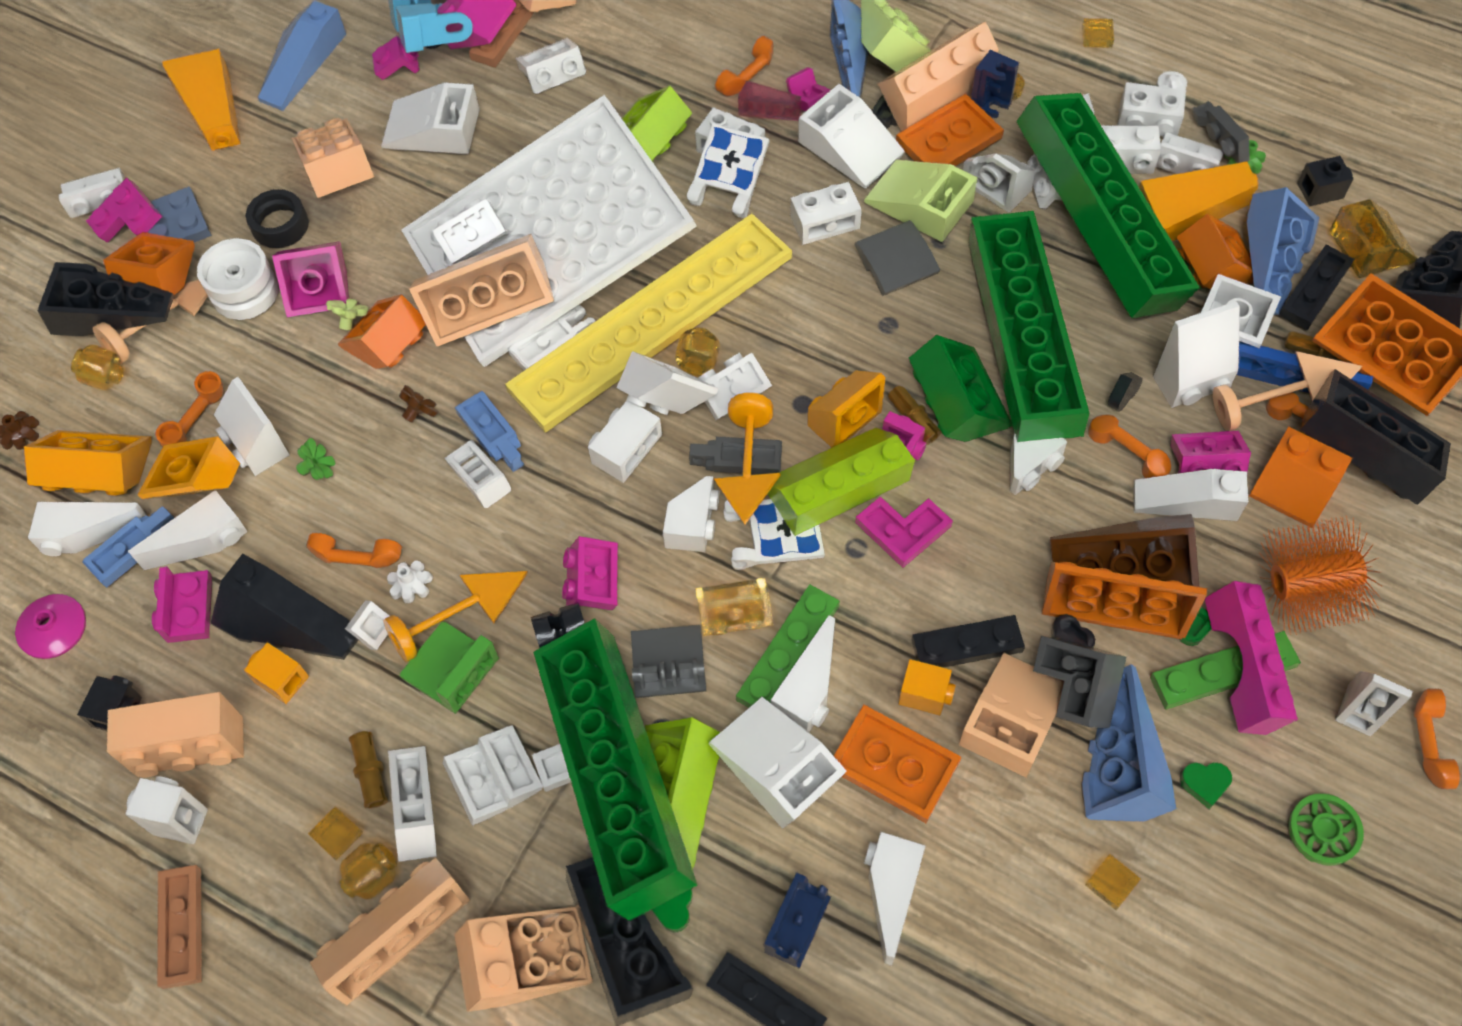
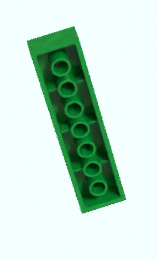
M1081 93L1034 96L1016 123L1130 317L1137 318L1178 311L1195 294L1200 286Z
M1034 211L971 217L969 248L1017 442L1084 437L1090 412Z
M594 618L535 650L533 653L607 907L630 921L696 887L698 884L615 637Z

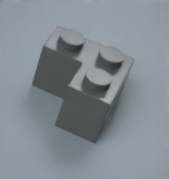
M1041 636L1033 671L1064 680L1056 717L1087 727L1110 728L1127 657L1065 639Z

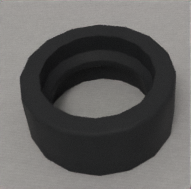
M272 189L262 192L253 198L247 206L245 214L247 225L253 237L261 245L268 248H284L293 245L303 237L309 224L307 213L301 200L293 192L285 189ZM278 210L294 212L291 219L282 226L275 228L261 226L264 218L272 212Z

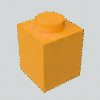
M268 642L261 650L256 651L250 657L248 665L244 669L245 673L256 685L285 704L290 701L309 678L298 662Z
M909 659L898 705L941 716L943 705L951 706L956 684L949 683L952 670Z

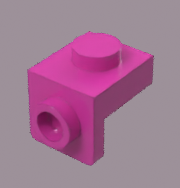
M395 36L372 53L375 75L384 80L402 66H405L413 73L420 70L418 52L406 53L400 38Z
M809 67L786 79L792 105L804 111L810 109L831 91L816 83L813 69Z
M889 411L883 421L882 430L897 434L913 458L919 461L927 445L923 441L925 427L913 422L906 416Z

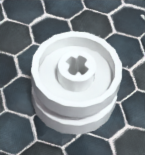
M239 238L223 240L211 246L202 255L197 265V277L217 312L226 318L236 320L254 318L264 313L275 302L279 292L278 280L260 246L250 240Z

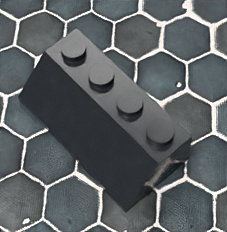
M1334 369L1306 410L1300 430L1305 435L1352 457L1351 463L1362 469L1369 478L1379 480L1390 487L1400 498L1408 499L1418 505L1446 479L1451 443Z

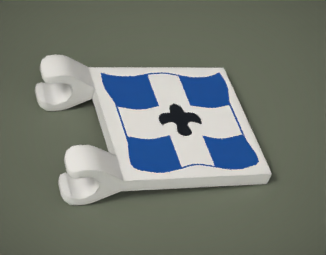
M712 123L694 181L687 193V199L690 203L697 206L702 204L707 185L738 194L732 211L735 213V216L746 218L751 197L768 148L769 138Z
M727 500L724 504L725 520L728 522L740 520ZM763 500L749 519L754 549L745 547L733 549L731 562L733 569L741 570L758 564L824 558L825 553L820 527L817 525L794 536L772 500Z

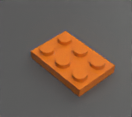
M964 94L896 134V141L914 161L957 166L1003 138L1004 129L967 94Z
M866 705L862 706L834 754V757L847 771L841 777L926 824L962 758Z

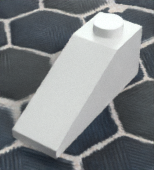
M1207 469L1136 479L1133 483L1134 513L1169 516L1192 514L1193 518L1238 521L1248 503L1247 472Z
M214 490L128 550V552L143 570L218 553L227 546L235 544L241 536L247 533V530L222 497Z
M37 502L28 539L41 553L48 556H60L61 553H78L107 541L136 516L140 519L147 514L138 503Z
M830 615L771 699L772 705L807 732H810L814 725L820 727L829 712V708L826 706L835 618Z
M1360 671L1348 684L1335 721L1371 737L1411 698L1413 691L1386 680L1379 675Z
M425 746L388 751L398 862L435 857L437 854Z
M881 832L878 844L870 841L864 864L871 866L869 883L884 963L892 966L925 845Z

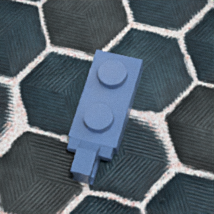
M483 391L455 407L458 416L490 457H493L495 461L503 458L513 472L524 466L521 455L517 451V448L521 447L516 432Z
M162 506L150 517L146 515L139 519L136 516L84 558L82 562L107 588L137 563L128 550L173 520V515Z

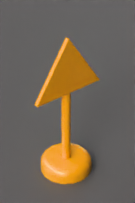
M748 392L734 396L728 403V417L737 426L745 428L743 474L736 477L714 478L715 483L744 525L781 476L780 473L751 475L753 430L761 428L773 418V404L764 395Z
M528 572L460 575L461 580L472 593V596L407 629L398 616H389L383 620L385 629L401 658L408 662L417 655L413 636L477 602L494 624Z

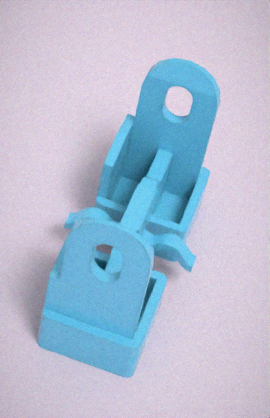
M388 0L391 21L396 32L400 34V40L406 53L424 51V46L461 42L470 37L472 33V22L464 13L438 14L437 10L443 3L432 4L431 0ZM461 23L463 25L460 31H446L448 24Z

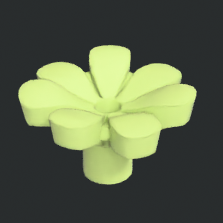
M347 299L346 303L341 300H328L326 302L327 310H332L333 313L340 316L339 328L344 330L352 329L353 319L357 316L367 315L368 306L357 305L358 301L355 299Z

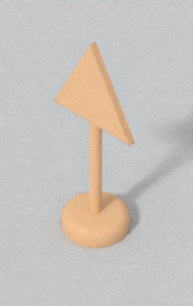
M195 280L185 283L184 288L174 295L170 310L179 305L195 316L208 297L200 281ZM102 322L93 327V332L108 355L115 362L122 364L130 356L124 339L146 325L126 328L118 333L111 325Z
M1296 351L1295 354L1305 380L1239 400L1228 385L1214 387L1213 403L1216 414L1226 431L1235 430L1242 421L1241 407L1304 388H1308L1313 401L1334 369L1351 379L1362 366Z

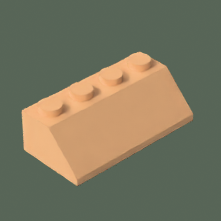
M986 22L964 30L877 83L901 131L962 95L967 94L969 97L971 96L976 67L990 49L998 53V47Z
M531 234L418 278L409 288L436 347L554 301L543 259Z
M436 857L431 862L426 861L417 866L406 883L400 888L394 887L387 891L381 897L380 904L369 914L363 913L356 917L348 926L349 930L338 940L328 941L318 950L317 957L310 964L326 992L346 1006L349 1005L470 901Z

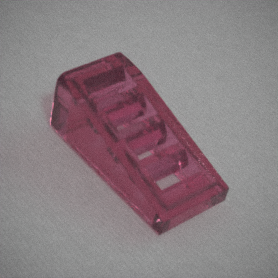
M746 81L738 96V112L740 116L799 121L801 116V97Z

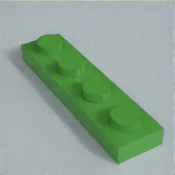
M809 584L736 695V701L748 708L761 697L771 703L772 697L829 615L833 617L839 608L840 600Z
M1285 631L1276 633L1275 638L1281 660L1284 664V671L1297 668L1301 661ZM1238 645L1153 672L1150 679L1164 709L1167 710L1238 687L1243 672L1242 653Z

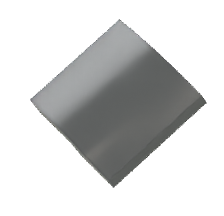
M911 220L864 238L854 244L866 271L871 270L882 296L940 272L938 263L929 246Z

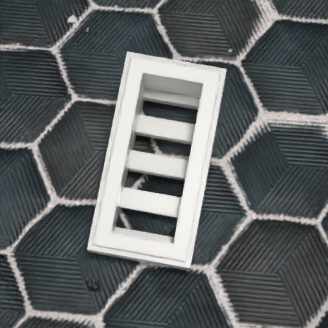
M472 439L445 457L446 462L484 508L490 507L511 491V487L504 474ZM472 456H476L472 460L464 464L462 467L460 466L463 462H465Z

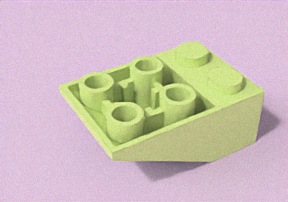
M861 0V43L871 55L897 72L932 51L927 46L930 42L929 39L919 32V28L909 21V17L900 9H892L888 6L889 3L886 0Z
M895 160L864 199V203L903 223L911 220L919 231L943 242L974 202L978 177L951 164Z

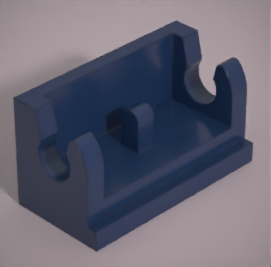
M990 49L975 69L971 99L991 118H998L999 112L991 109L989 106L997 105L999 108L1007 110L1011 106L1019 62Z
M796 872L764 942L765 953L800 969L831 900V896H828V889L824 885H820L819 888L808 883L806 876Z

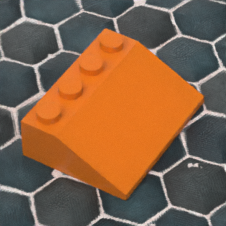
M1372 273L1367 276L1312 340L1343 362L1361 365L1360 373L1373 376L1375 383L1427 417L1462 379V330Z
M1051 562L1046 581L1042 615L1058 617L1068 614L1081 622L1182 639L1186 637L1207 596V588L1185 585L1176 580L1161 581L1149 579L1141 574H1120L1106 568L1092 569L1080 567L1071 562Z

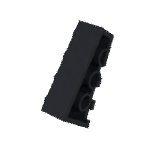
M593 857L566 866V881L615 1025L625 1024L690 999L693 991L692 985L686 976H683L666 946L662 945L645 915L641 914L629 921L607 907Z

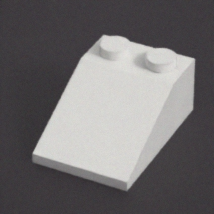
M1237 301L1175 321L1153 376L1171 408L1182 404L1186 406L1194 404L1202 397L1213 394L1214 387L1228 385L1231 388L1239 368L1240 306Z

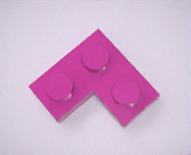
M126 177L107 199L93 211L86 222L100 239L108 243L125 224L136 235H139L141 232L147 233L162 218V215L140 188Z
M879 497L856 516L855 523L904 568L950 529L953 520L929 498L906 518H903L882 497Z

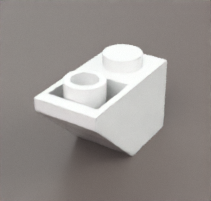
M1014 434L1010 449V492L1016 495L1022 489L1029 491L1039 482L1040 475L1047 469L1050 472L1056 470L1065 459L1063 453L1067 441L1064 438L1017 442L1016 435Z
M704 477L668 502L663 528L665 548L706 552L707 540H713L715 532V520H710L712 510H718L720 495L719 490H714L713 477Z

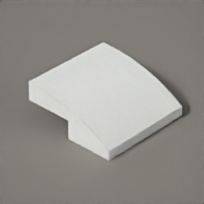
M513 725L479 737L478 744L447 755L443 759V765L472 826L521 803L543 788Z

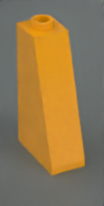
M215 49L162 61V66L172 86L211 150L240 145L229 71L220 50Z
M1246 161L1142 180L1139 188L1171 241H1174L1179 234L1207 213L1219 220L1250 205L1252 196L1258 189V178L1255 173H1252Z

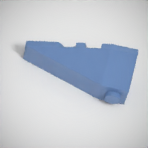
M314 0L297 14L282 33L260 90L259 102L281 111L288 106L346 36L338 9Z
M831 0L830 39L843 87L861 98L869 53L861 43V8L849 0Z
M1287 187L1253 194L1247 213V229L1254 287L1281 296L1274 315H1279L1292 289L1291 279L1294 273H1300L1303 267L1301 259L1304 253H1309L1314 245L1319 217Z
M1130 664L1124 667L1110 728H1097L1095 740H1090L1088 752L1092 754L1090 771L1084 772L1082 787L1085 814L1090 820L1145 822L1176 810L1172 778L1136 667Z

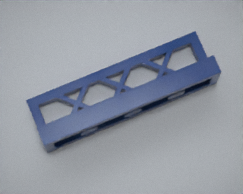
M1239 341V368L1236 375L1278 386H1285L1305 380L1296 354L1264 346L1257 348ZM1358 371L1351 379L1369 390L1372 385L1373 376L1365 375ZM1308 388L1298 390L1309 393Z

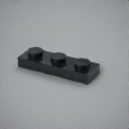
M1326 244L1282 307L1279 316L1308 330L1355 259Z
M1016 615L912 634L911 639L917 661L942 668L1002 657L1003 653L1008 655L1022 653L1025 649Z
M728 951L706 984L707 989L762 1026H824L828 1019Z

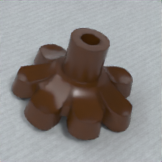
M407 385L401 390L399 397L407 402L408 405L402 417L407 421L413 422L419 413H425L431 417H435L439 413L434 408L437 404L433 400H423L424 396L416 391L414 392Z
M18 411L15 416L5 415L2 418L3 425H0V444L4 449L9 450L14 444L17 450H21L26 446L25 439L34 442L39 438V434L32 429L39 425V421L35 417L29 416L26 412Z

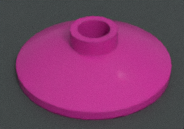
M52 594L41 597L32 602L21 613L15 628L16 641L26 654L34 658L51 659L63 655L71 650L81 639L86 627L85 611L74 598L67 595ZM47 619H49L48 623H46L45 625H43V623H44Z

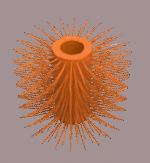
M1342 517L1341 523L1344 539L1341 535L1342 532L1340 533L1338 520L1336 524L1339 535L1338 540L1335 533V524L1333 525L1332 519L1331 525L1333 530L1330 529L1329 531V522L1326 526L1329 532V541L1327 534H1325V525L1322 527L1324 541L1320 531L1318 533V541L1313 523L1312 531L1315 542L1312 540L1310 526H1308V543L1306 529L1304 530L1303 524L1304 543L1301 538L1302 534L1300 535V528H1298L1299 545L1295 535V528L1293 527L1295 546L1291 538V532L1288 530L1290 536L1289 546L1285 535V528H1283L1285 546L1281 539V531L1278 532L1280 547L1276 536L1274 539L1276 549L1272 543L1274 555L1269 545L1267 546L1274 562L1271 561L1266 552L1268 560L1273 566L1269 565L1271 571L1265 570L1271 574V579L1268 580H1271L1269 583H1272L1273 595L1276 594L1277 596L1275 606L1278 598L1280 599L1278 603L1279 616L1281 601L1283 603V622L1286 607L1289 630V611L1293 625L1294 615L1296 617L1300 634L1302 630L1299 625V614L1302 619V625L1305 623L1303 614H1305L1308 627L1310 628L1311 626L1308 610L1314 624V629L1316 625L1313 620V610L1318 620L1319 629H1321L1318 610L1322 616L1323 627H1325L1322 606L1327 616V623L1329 624L1328 606L1333 626L1335 621L1332 606L1337 615V624L1340 620L1337 614V604L1341 612L1340 621L1343 619V623L1345 619L1342 614V604L1345 608L1347 621L1349 617L1346 603L1349 606V612L1351 610V618L1354 616L1351 600L1355 607L1357 619L1359 615L1356 609V600L1361 610V616L1363 615L1360 598L1365 606L1366 613L1368 612L1363 594L1366 596L1368 603L1370 600L1364 588L1367 591L1369 589L1365 585L1367 583L1370 586L1366 581L1367 579L1374 580L1367 576V571H1378L1367 570L1366 564L1369 562L1365 563V555H1361L1365 539L1360 552L1358 551L1360 526L1357 548L1355 550L1354 518L1353 535L1351 538L1349 521L1348 541L1345 534L1346 526L1344 530ZM1331 530L1334 534V540L1331 536Z

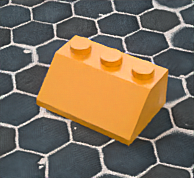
M57 430L24 446L27 485L42 486V490L45 491L73 488L76 493H90L95 490L106 491L107 495L113 496L126 494L128 489L140 483L152 444L151 436Z

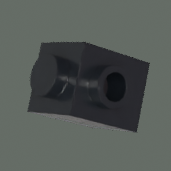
M1336 156L1306 163L1297 185L1310 207L1344 199L1354 178L1351 169L1346 166L1342 157Z
M113 675L111 679L96 676L77 715L91 727L107 731L108 710L140 705L142 696L132 688L133 683L128 679Z

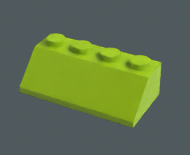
M667 86L639 98L622 117V120L651 161H653L656 156L661 155L670 147L669 140L686 128L687 124L685 121L692 112L671 86Z
M875 427L779 472L781 476L768 492V496L794 536L910 481L915 459L897 434Z
M691 717L645 725V729L693 869L696 863L701 832L705 824L704 819L709 797L713 789L715 771L720 758L708 743L721 732Z

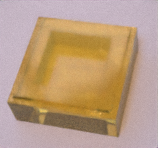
M1084 18L1082 25L1083 47L1112 48L1114 43L1113 19Z
M336 806L308 833L336 861L363 834Z
M1109 854L1085 886L1117 911L1141 878Z

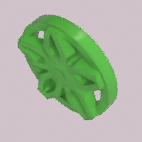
M1313 794L1307 796L1294 807L1289 817L1290 837L1300 853L1311 862L1328 866L1343 864L1354 857L1363 844L1364 829L1359 815L1351 805L1334 795ZM1311 803L1310 815H1299L1301 809ZM1318 803L1321 806L1324 813L1319 814L1317 812ZM1328 803L1337 806L1346 814L1333 815ZM1341 821H1351V823L1343 828ZM1297 822H1306L1309 824V829L1298 825ZM1354 828L1355 840L1351 847L1347 837L1343 834H1347ZM1299 833L1303 836L1311 835V837L1307 840L1306 845L1302 841ZM1314 841L1320 844V850L1316 853L1312 851ZM1337 841L1341 843L1345 852L1336 847L1335 843ZM1329 847L1330 852L1338 857H1325L1322 855Z

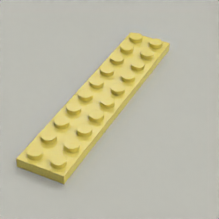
M750 214L505 384L507 392L546 433L618 382L632 351L652 358L792 258V250L759 219Z

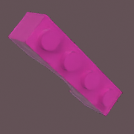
M1233 581L1207 596L1205 603L1212 630L1230 634L1238 643L1242 653V677L1237 689L1230 697L1238 732L1267 735L1297 721L1298 718L1261 585Z

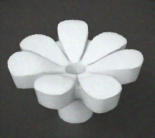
M415 560L410 567L405 562L400 563L397 572H391L387 576L388 583L393 585L390 589L391 597L398 599L402 596L405 603L413 602L415 593L421 598L426 597L429 594V589L424 584L432 581V574L429 571H423L424 564L420 561Z

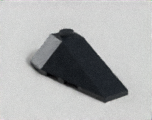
M1450 231L1432 246L1431 253L1427 257H1419L1415 261L1413 269L1410 271L1404 270L1398 276L1394 288L1458 328L1462 324V232Z
M55 262L37 311L51 335L86 336L94 334L93 327L102 322L111 325L115 330L166 322L174 296L171 292L142 282L132 283L123 280L121 275L115 273L108 275L99 272L95 266L89 264Z
M243 553L220 582L211 624L239 641L247 643L252 641L268 642L275 648L282 649V647L303 650L304 653L342 660L347 657L358 642V639L345 629L350 620L272 569Z

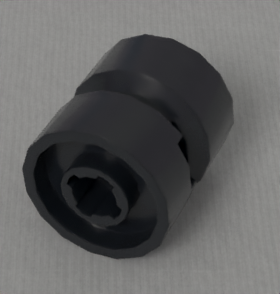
M578 602L559 608L556 615L548 611L531 617L539 648L585 624Z

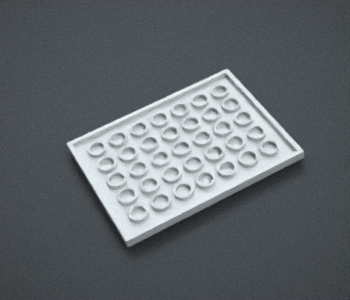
M603 95L403 228L402 232L427 274L453 265L432 232L438 228L437 223L449 215L456 217L465 211L464 207L475 199H480L481 201L487 199L492 204L493 210L507 233L462 261L526 235H532L543 259L554 301L464 336L479 362L485 367L507 353L509 347L534 335L697 226L607 97Z

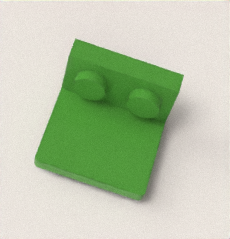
M443 621L418 650L416 657L410 660L401 671L400 676L404 681L456 714L499 657L492 641L482 635L474 641Z

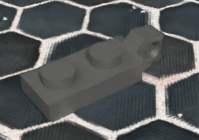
M1206 101L1202 105L1193 107V118L1197 125L1206 126L1209 137L1213 141L1216 140L1222 146L1223 152L1227 157L1231 156L1236 163L1249 162V136L1220 105L1214 107L1210 101Z
M716 436V440H710L708 444L690 443L689 464L706 467V470H714V472L743 474L745 438ZM753 439L751 474H770L781 471V440Z

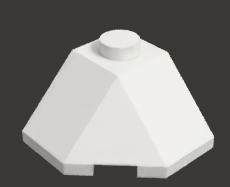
M1003 154L968 158L964 162L963 171L978 177L975 191L1008 213L1031 192L1036 172L1027 164L1018 161L1012 156Z

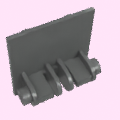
M701 625L631 631L632 678L635 698L706 692Z

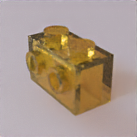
M765 578L695 589L703 636L723 635L728 632L747 629L755 630L773 625L770 595Z

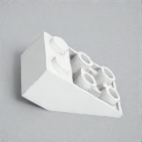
M442 83L394 100L382 141V148L469 154L479 113L473 84Z
M840 84L799 117L798 142L865 189L890 168L895 160H899L905 154L904 149L864 101Z
M763 697L708 743L782 829L794 821L847 772L822 742Z

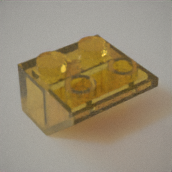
M1371 199L1342 206L1329 230L1341 251L1355 259L1351 267L1358 278L1366 277L1370 273L1376 274L1412 264L1418 259L1388 211Z

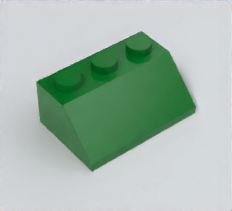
M935 335L909 357L914 369L913 375L921 384L926 394L925 401L934 411L938 420V428L945 437L967 442L1012 426V421L975 347Z

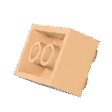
M221 692L108 710L107 753L135 776L143 778L158 775L159 771L171 769L174 771H190L195 768V765L207 763L211 765H226L231 762V759L244 757L243 716Z

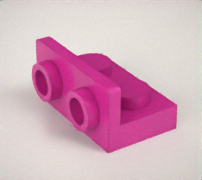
M1239 431L1172 434L1170 446L1179 462L1178 474L1207 469L1248 472L1251 451Z
M578 536L570 548H566L563 555V567L567 568V579L564 581L562 588V598L566 600V606L577 602L579 606L613 610L617 606L618 543Z
M167 566L160 567L159 579H156L154 582L157 608L152 613L153 629L167 643L209 638L212 595L211 573L205 570L173 574Z

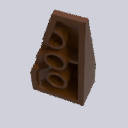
M1192 514L1154 517L1050 537L1052 562H1071L1080 567L1092 569L1106 568L1115 573L1126 575L1141 574L1149 579L1161 581L1176 580L1185 585L1200 587L1196 534Z

